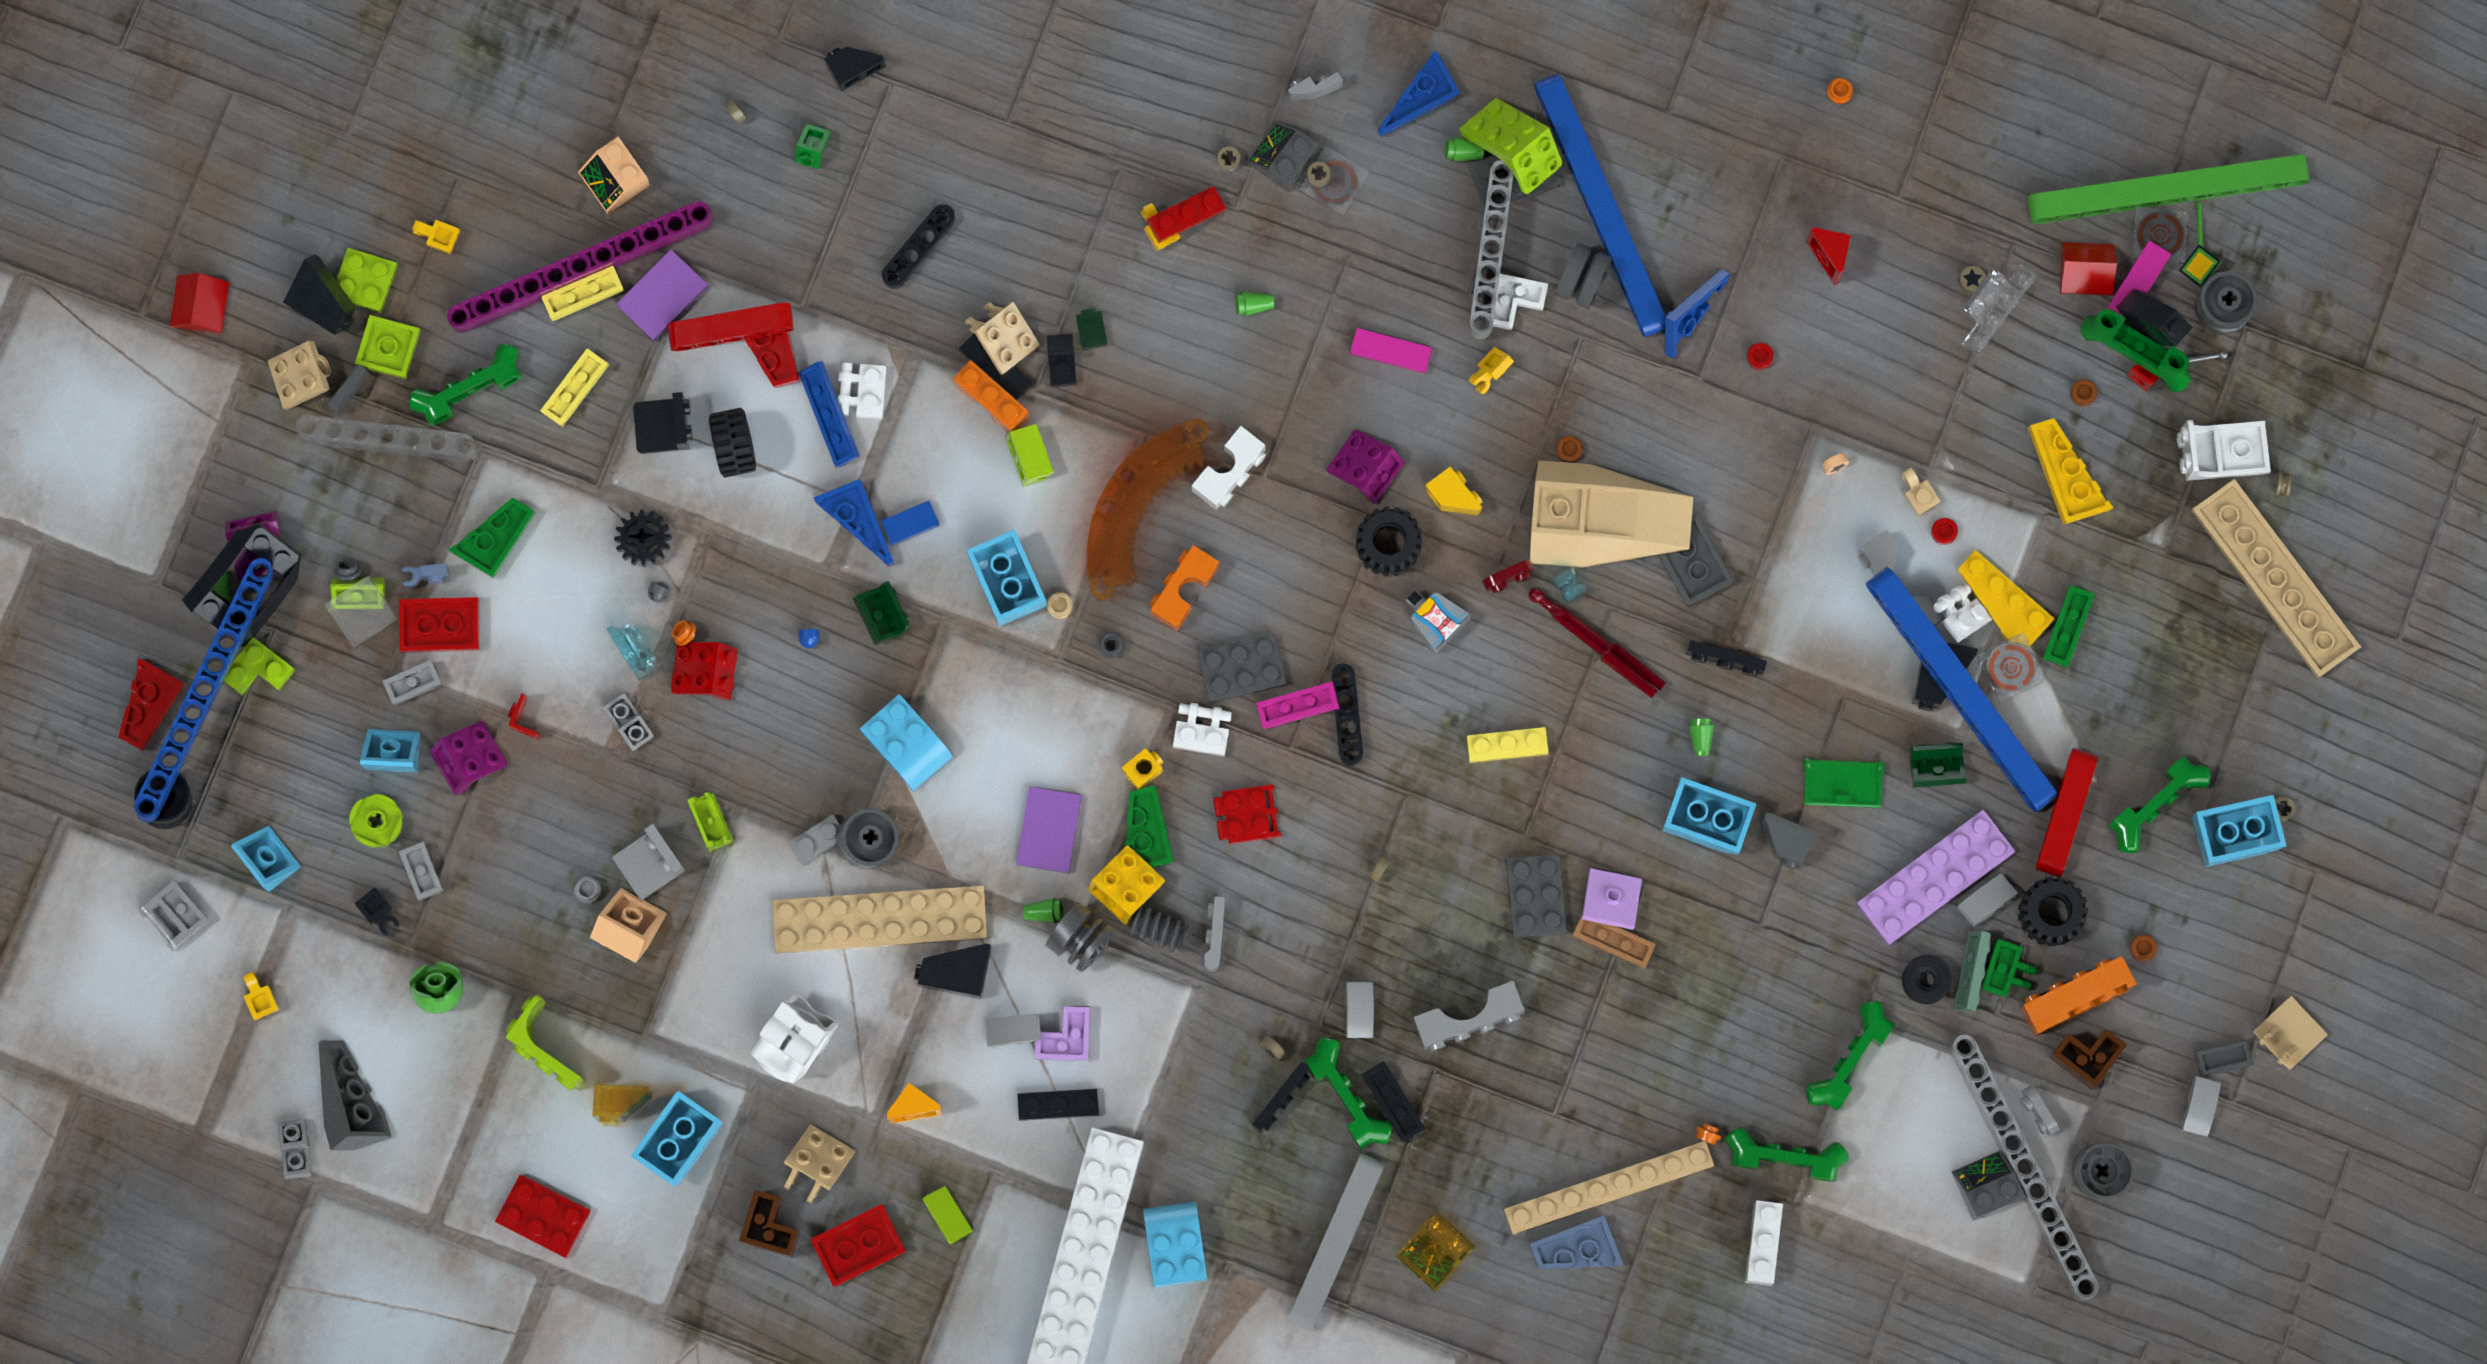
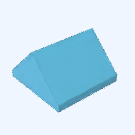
M368 729L360 757V765L365 770L418 773L420 732Z
M270 826L231 845L258 882L268 892L301 867Z

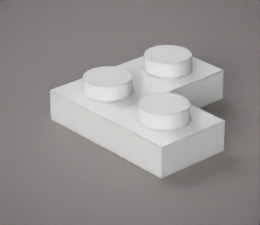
M1500 274L1493 327L1512 330L1517 306L1543 311L1548 283Z

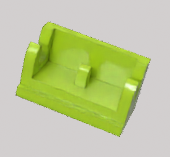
M1037 424L1009 432L1006 442L1023 487L1048 478V475L1054 473Z
M706 792L702 797H692L687 800L709 852L734 842L714 793Z

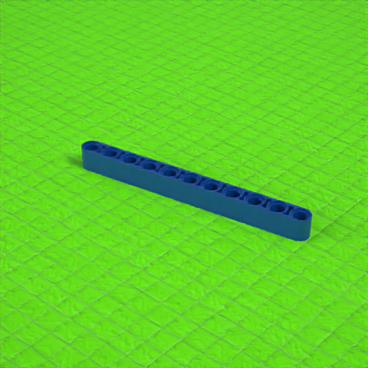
M1557 73L1535 82L1534 88L1605 252L1612 257L1610 263L1641 334L1645 338L1665 330V313L1560 75Z
M255 559L249 565L135 800V812L138 819L142 822H153L159 816L273 580L272 565L266 559ZM262 567L268 570V574L263 578H258L254 575V571ZM247 591H254L257 594L253 601H246L242 598L243 594ZM236 614H241L246 618L244 623L240 625L232 623L231 619ZM224 638L234 640V644L230 648H223L220 646V642ZM213 661H219L223 664L222 669L217 672L209 670L208 667ZM201 685H209L212 688L211 692L207 695H200L197 693V689ZM191 708H196L200 711V715L195 719L186 717V712ZM178 732H186L189 735L187 741L183 743L175 741L174 737ZM172 755L177 758L176 764L170 767L165 766L163 759L166 756ZM156 779H162L166 782V785L161 790H154L151 787L152 782ZM144 803L154 805V810L150 814L140 812V807Z
M1885 567L1865 584L1871 595L2029 808L2038 813L2057 798L2058 795L2054 787L1897 575L1889 567Z

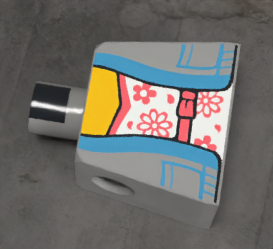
M1415 590L1405 601L1415 610L1409 622L1434 655L1470 620L1468 612L1437 592H1434L1426 600Z

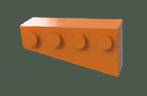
M2123 956L2112 961L2110 958L2103 960L2095 965L2096 969L2087 972L2085 969L2073 975V980L2066 984L2060 981L2048 988L2050 992L2042 996L2038 992L2024 999L2026 1004L2021 1007V1010L2034 1036L2131 990L2136 985V982Z

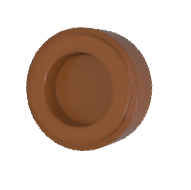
M2086 379L2075 382L2070 390L2071 400L2080 407L2091 405L2097 397L2096 386L2093 382Z
M1574 436L1563 437L1558 442L1556 448L1558 458L1568 463H1574L1579 460L1583 451L1582 443Z
M2139 935L2130 943V954L2137 961H2149L2157 952L2156 941L2149 935Z

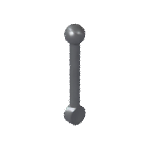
M2220 350L2218 353L2190 357L2188 359L2189 363L2215 358L2224 360L2228 357V352Z

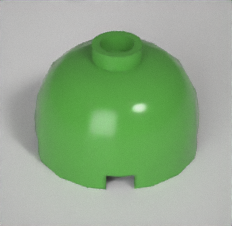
M436 962L437 966L429 968L428 964L422 965L411 975L409 980L410 993L415 1004L423 1011L432 1014L450 1011L459 1003L463 994V979L459 969L452 964Z

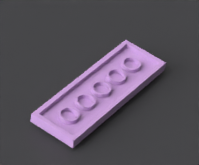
M1982 810L1856 904L1889 946L2016 851L1987 813Z

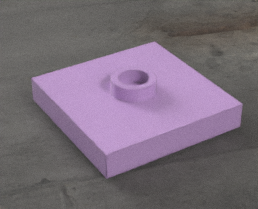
M1590 868L1582 920L1633 930L1636 922L1642 879Z

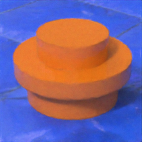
M1844 78L1832 80L1827 88L1829 99L1836 104L1848 102L1853 95L1852 84Z
M685 620L676 623L671 632L674 642L679 646L692 642L695 638L696 626L692 622Z
M1704 1123L1703 1127L1697 1125V1138L1716 1145L1718 1139L1721 1140L1722 1135L1718 1133L1719 1128L1708 1123Z

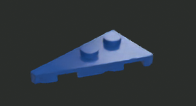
M1437 51L1431 54L1422 70L1418 72L1414 81L1402 94L1391 113L1382 122L1381 127L1377 131L1380 137L1460 96L1457 86Z
M1721 269L1690 297H1686L1682 304L1674 311H1670L1665 318V354L1674 358L1677 355V343L1682 336L1689 338L1695 326L1710 308V305L1706 303L1715 290L1719 293L1730 278V273Z
M860 479L813 497L819 507L888 567L894 565Z

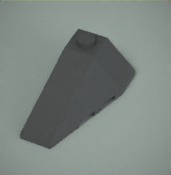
M321 1040L318 1044L323 1119L330 1150H355L389 1139L391 1133L385 1112L381 1105L377 1106L370 1095L372 1090L369 1084L364 1085L357 1073L359 1067L344 1041Z

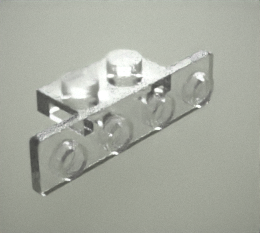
M2021 264L2008 281L1999 271L1991 269L1962 308V311L1975 324V327L1961 344L1964 349L1978 354L1981 353L1998 328L2002 326L2012 309L2018 304L2026 290L2033 284V281L2039 274L2037 269Z

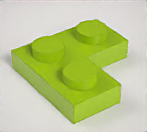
M253 637L233 661L224 682L243 695L259 675L277 690H280L295 672V669Z

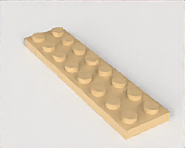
M2235 479L2191 510L2317 679L2361 648Z
M984 886L772 900L776 954L987 939Z

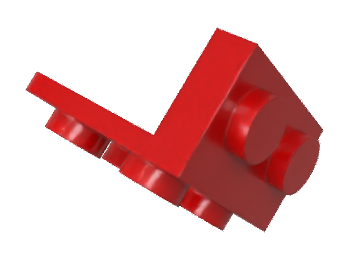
M689 642L684 646L677 644L671 692L677 695H709L721 700H731L734 687L735 665L737 663V648L720 642Z

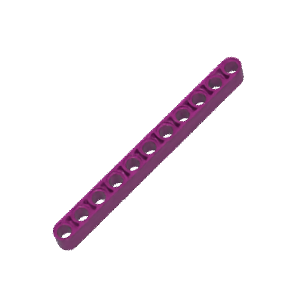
M693 202L458 303L448 310L447 320L454 331L458 333L468 332L542 300L541 296L612 265L614 268H617L707 229L713 220L711 210L704 202ZM697 211L707 213L703 220L698 221L693 218ZM680 221L683 225L678 231H672L669 229L672 222ZM655 231L659 233V236L654 241H648L645 239L647 233ZM625 242L635 243L631 251L626 252L622 250V245ZM602 252H609L611 254L609 260L605 262H600L597 259ZM579 262L587 264L586 269L582 272L574 271V266ZM553 273H562L563 277L559 282L554 283L550 281ZM530 283L539 284L537 291L533 293H528L526 287ZM506 293H513L515 295L514 300L510 303L502 302V297ZM481 304H490L491 307L487 313L482 314L478 312ZM461 313L467 315L465 322L461 324L454 323L456 315Z

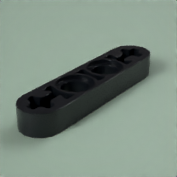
M945 204L936 206L882 271V279L888 288L898 289L903 286L953 226L955 214L950 206ZM939 212L941 214L948 212L949 221H941L938 225V229L941 231L938 232L934 227L939 220L937 214ZM925 230H929L934 234V239L930 243H923L919 239L920 234ZM908 250H913L918 254L917 260L913 263H907L903 260V255ZM897 261L904 268L909 269L907 272L903 268L898 273L900 280L894 279L891 282L889 281L888 273H895L899 269V265L896 264Z
M1341 663L1332 670L1331 680L1335 687L1337 699L1339 700L1343 695H1349L1353 699V705L1348 709L1340 707V709L1335 710L1338 750L1343 764L1355 766L1360 763L1363 756L1356 678L1354 669L1348 664ZM1343 669L1346 674L1351 675V677L1346 679L1347 688L1352 686L1353 690L1344 689L1336 691V688H1342L1341 679L1335 676L1340 674V670ZM1352 721L1356 725L1355 732L1350 735L1344 734L1341 731L1343 722ZM1358 738V742L1353 741L1352 744L1353 750L1358 751L1359 755H1355L1354 760H1349V757L1343 754L1348 751V743H1342L1341 740Z

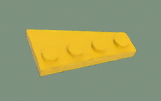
M2054 418L2028 427L2063 525L2113 509L2109 500L2106 501L2100 492L2101 488L2097 482L2093 481L2086 471V466L2081 458L2078 459L2072 449V444Z
M1976 550L1958 568L1957 572L1970 586L1971 592L1981 602L2000 629L2005 640L2009 643L2020 644L2029 649L2055 619Z

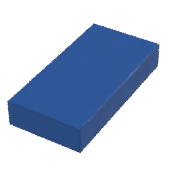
M930 501L881 520L891 546L940 526Z

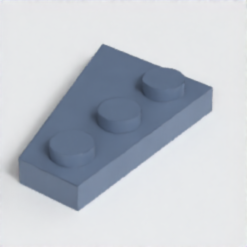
M1605 1215L1529 1244L1539 1270L1624 1266Z

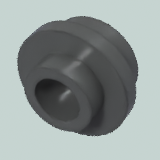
M342 559L336 564L335 576L345 582L353 581L361 574V567L355 559Z
M1108 632L1100 638L1098 646L1103 656L1113 659L1123 653L1125 642L1118 633ZM1111 641L1117 644L1114 650L1107 648V644Z

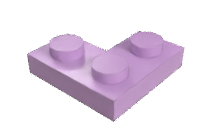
M1063 1006L1062 1033L1040 1032L1041 1041L1035 1042V1060L1088 1061L1090 1007Z

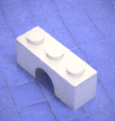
M1242 426L1239 427L1224 446L1225 452L1235 461L1233 469L1227 473H1218L1207 466L1192 485V492L1215 510L1220 505L1225 507L1233 497L1232 490L1236 485L1241 487L1250 476L1247 473L1253 465L1259 466L1266 456L1264 453L1265 444Z
M1758 1200L1754 1202L1751 1224L1752 1236L1747 1258L1745 1283L1768 1286L1774 1284L1783 1204Z

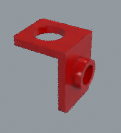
M2138 364L2132 367L2127 374L2128 378L2146 392L2159 378Z
M521 693L517 704L513 703L510 708L508 718H511L508 726L513 731L539 740L540 735L538 732L518 725L528 700L527 696Z

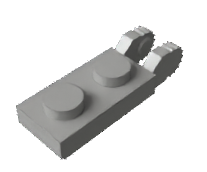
M1214 896V903H1209L1208 919L1213 920L1212 929H1207L1205 945H1210V950L1204 954V968L1211 973L1217 971L1220 966L1225 910L1224 897Z

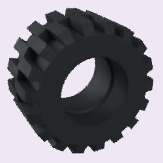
M740 407L711 413L709 426L721 475L726 478L754 472L756 470V459L745 411Z
M1389 506L1384 507L1380 511L1377 508L1373 510L1371 515L1367 514L1364 517V521L1360 523L1356 537V550L1358 551L1359 559L1364 562V566L1367 569H1372V573H1383V576L1389 577V574L1397 576L1402 571H1408L1410 566L1416 563L1421 552L1422 532L1417 526L1418 522L1416 519H1412L1407 511L1403 513L1400 511L1401 508L1395 507V510L1389 509ZM1382 529H1395L1402 534L1405 544L1400 552L1386 555L1375 548L1373 543L1374 536Z
M2047 877L2044 880L2037 881L2024 893L2018 910H2020L2018 919L2022 922V930H2026L2029 933L2028 937L2031 940L2034 938L2041 945L2043 943L2048 944V946L2062 945L2072 940L2082 930L2087 920L2088 908L2085 905L2087 900L2086 897H2082V890L2079 887L2076 889L2073 886L2074 883L2072 881L2066 882L2062 877L2057 879ZM2046 897H2055L2061 900L2068 911L2065 923L2060 926L2046 924L2038 913V905L2041 900Z

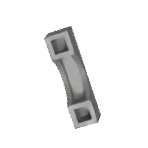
M1886 530L1860 546L1858 550L1860 555L1857 557L1861 565L1865 569L1869 568L1875 576L1885 567H1889L1894 572V564L1901 551ZM1912 596L1934 627L1943 621L1944 616L1942 613L1935 612L1933 608L1935 603L1931 596Z
M1511 981L1489 989L1485 1008L1474 1018L1468 1020L1452 1019L1437 1008L1413 1017V1022L1423 1049L1430 1048L1432 1052L1446 1047L1445 1042L1455 1039L1457 1043L1470 1038L1471 1032L1480 1030L1481 1033L1491 1031L1496 1028V1023L1504 1020L1506 1024L1516 1022L1521 1019L1520 1015L1525 1010L1515 983Z

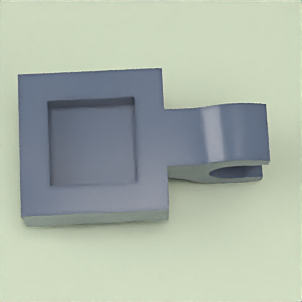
M446 563L423 565L419 568L408 566L402 569L404 574H413L411 581L403 582L406 588L415 587L420 580L428 581V584H439L444 582L443 579L450 578L449 567Z

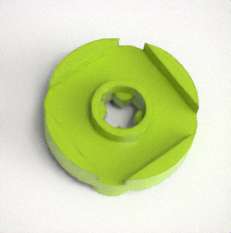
M374 794L364 799L362 798L355 803L350 812L349 823L353 835L363 845L372 848L387 847L401 833L403 814L392 799L384 795ZM377 814H380L383 824L372 828V823L369 821L370 817H376Z

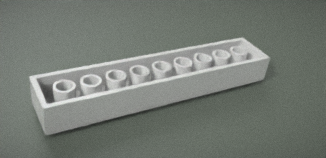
M1096 1128L1091 1129L1027 1364H1084L1142 1154L1143 1141Z

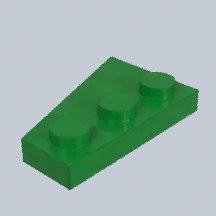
M511 498L490 515L484 523L469 532L457 545H453L448 551L494 579L536 513L516 499Z
M1154 785L1131 791L1129 793L1128 827L1125 847L1129 846L1152 868L1175 863L1157 786Z

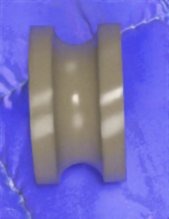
M1224 147L1217 155V163L1225 171L1235 170L1240 164V154L1236 148ZM1227 152L1232 153V157L1236 159L1235 163L1231 162V165H1225V160L1221 159L1222 155L1227 156Z
M1323 162L1312 163L1307 170L1309 183L1315 187L1325 186L1330 180L1329 166ZM1322 169V173L1326 177L1323 178L1321 176V180H1316L1312 172Z
M2281 472L2277 473L2274 495L2278 496L2282 493L2285 497H2289L2292 474L2288 473L2286 476H2283Z
M2288 797L2277 798L2275 800L2276 806H2280V802H2285L2286 807L2290 808V813L2286 812V816H2281V812L2278 810L2280 821L2292 818L2296 811L2293 800Z

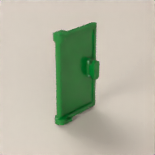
M1804 758V805L1881 808L1884 761L1865 762Z

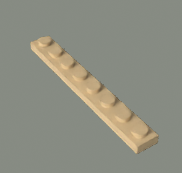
M1703 1141L1505 1208L1504 1212L1511 1233L1514 1235L1712 1168L1714 1163L1707 1143Z

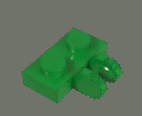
M1997 939L1980 990L2003 998L2007 997L2011 985L2031 991L2032 984L2028 981L2014 978V974L2017 969L2028 975H2036L2038 969L2019 962L2023 947Z

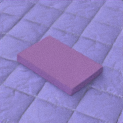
M670 250L616 306L646 335L655 341L668 328L667 324L674 322L709 286L680 257Z
M1029 787L1017 866L1069 874L1082 795Z

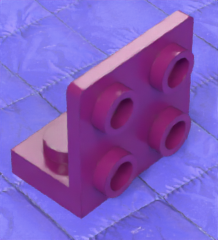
M1355 429L1326 471L1339 480L1357 488L1369 502L1376 505L1405 462L1390 446Z
M277 510L227 521L225 523L227 542L235 530L239 531L259 522L281 538L279 531L280 520ZM245 546L233 561L238 580L243 579L251 562L259 558ZM262 567L254 571L255 576L268 574V570Z
M483 721L440 738L429 751L455 796L463 793L472 782L501 770L508 765Z

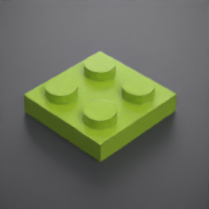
M347 248L336 281L353 305L382 313L398 264Z
M369 315L355 365L360 364L368 370L406 379L421 332L420 328Z

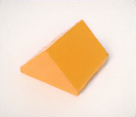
M908 1083L887 1112V1119L890 1124L940 1116L943 1113L940 1104Z

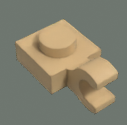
M1909 468L1900 475L1909 488V491L1904 496L1917 517L1941 502L1928 480L1920 484L1912 468Z

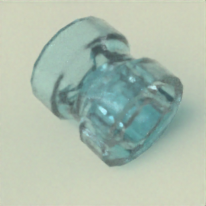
M1573 567L1552 580L1554 587L1562 592V599L1566 604L1577 599L1588 590L1585 584L1578 580V574Z

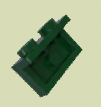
M889 581L883 582L878 588L858 594L853 598L874 645L900 637L910 628L908 615L902 610L898 602L897 592L891 587Z
M1948 742L1939 745L1922 744L1911 747L1909 764L1913 788L1966 784L1967 776L1963 759V743Z

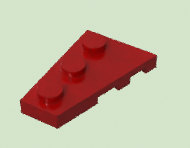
M789 332L745 340L774 388L800 382Z
M138 658L136 666L138 669L135 680L132 681L129 705L125 709L118 737L137 749L144 751L183 688L184 683Z

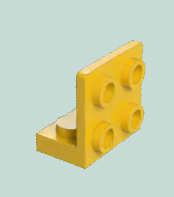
M1126 846L1092 879L1087 890L1126 926L1133 919L1136 911L1164 884L1165 879L1134 850Z

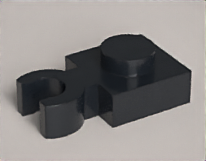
M376 887L354 903L371 925L376 921L379 922V930L385 936L389 935L385 929V925L388 922H393L397 928L400 926L399 921L395 917L387 915L393 908Z

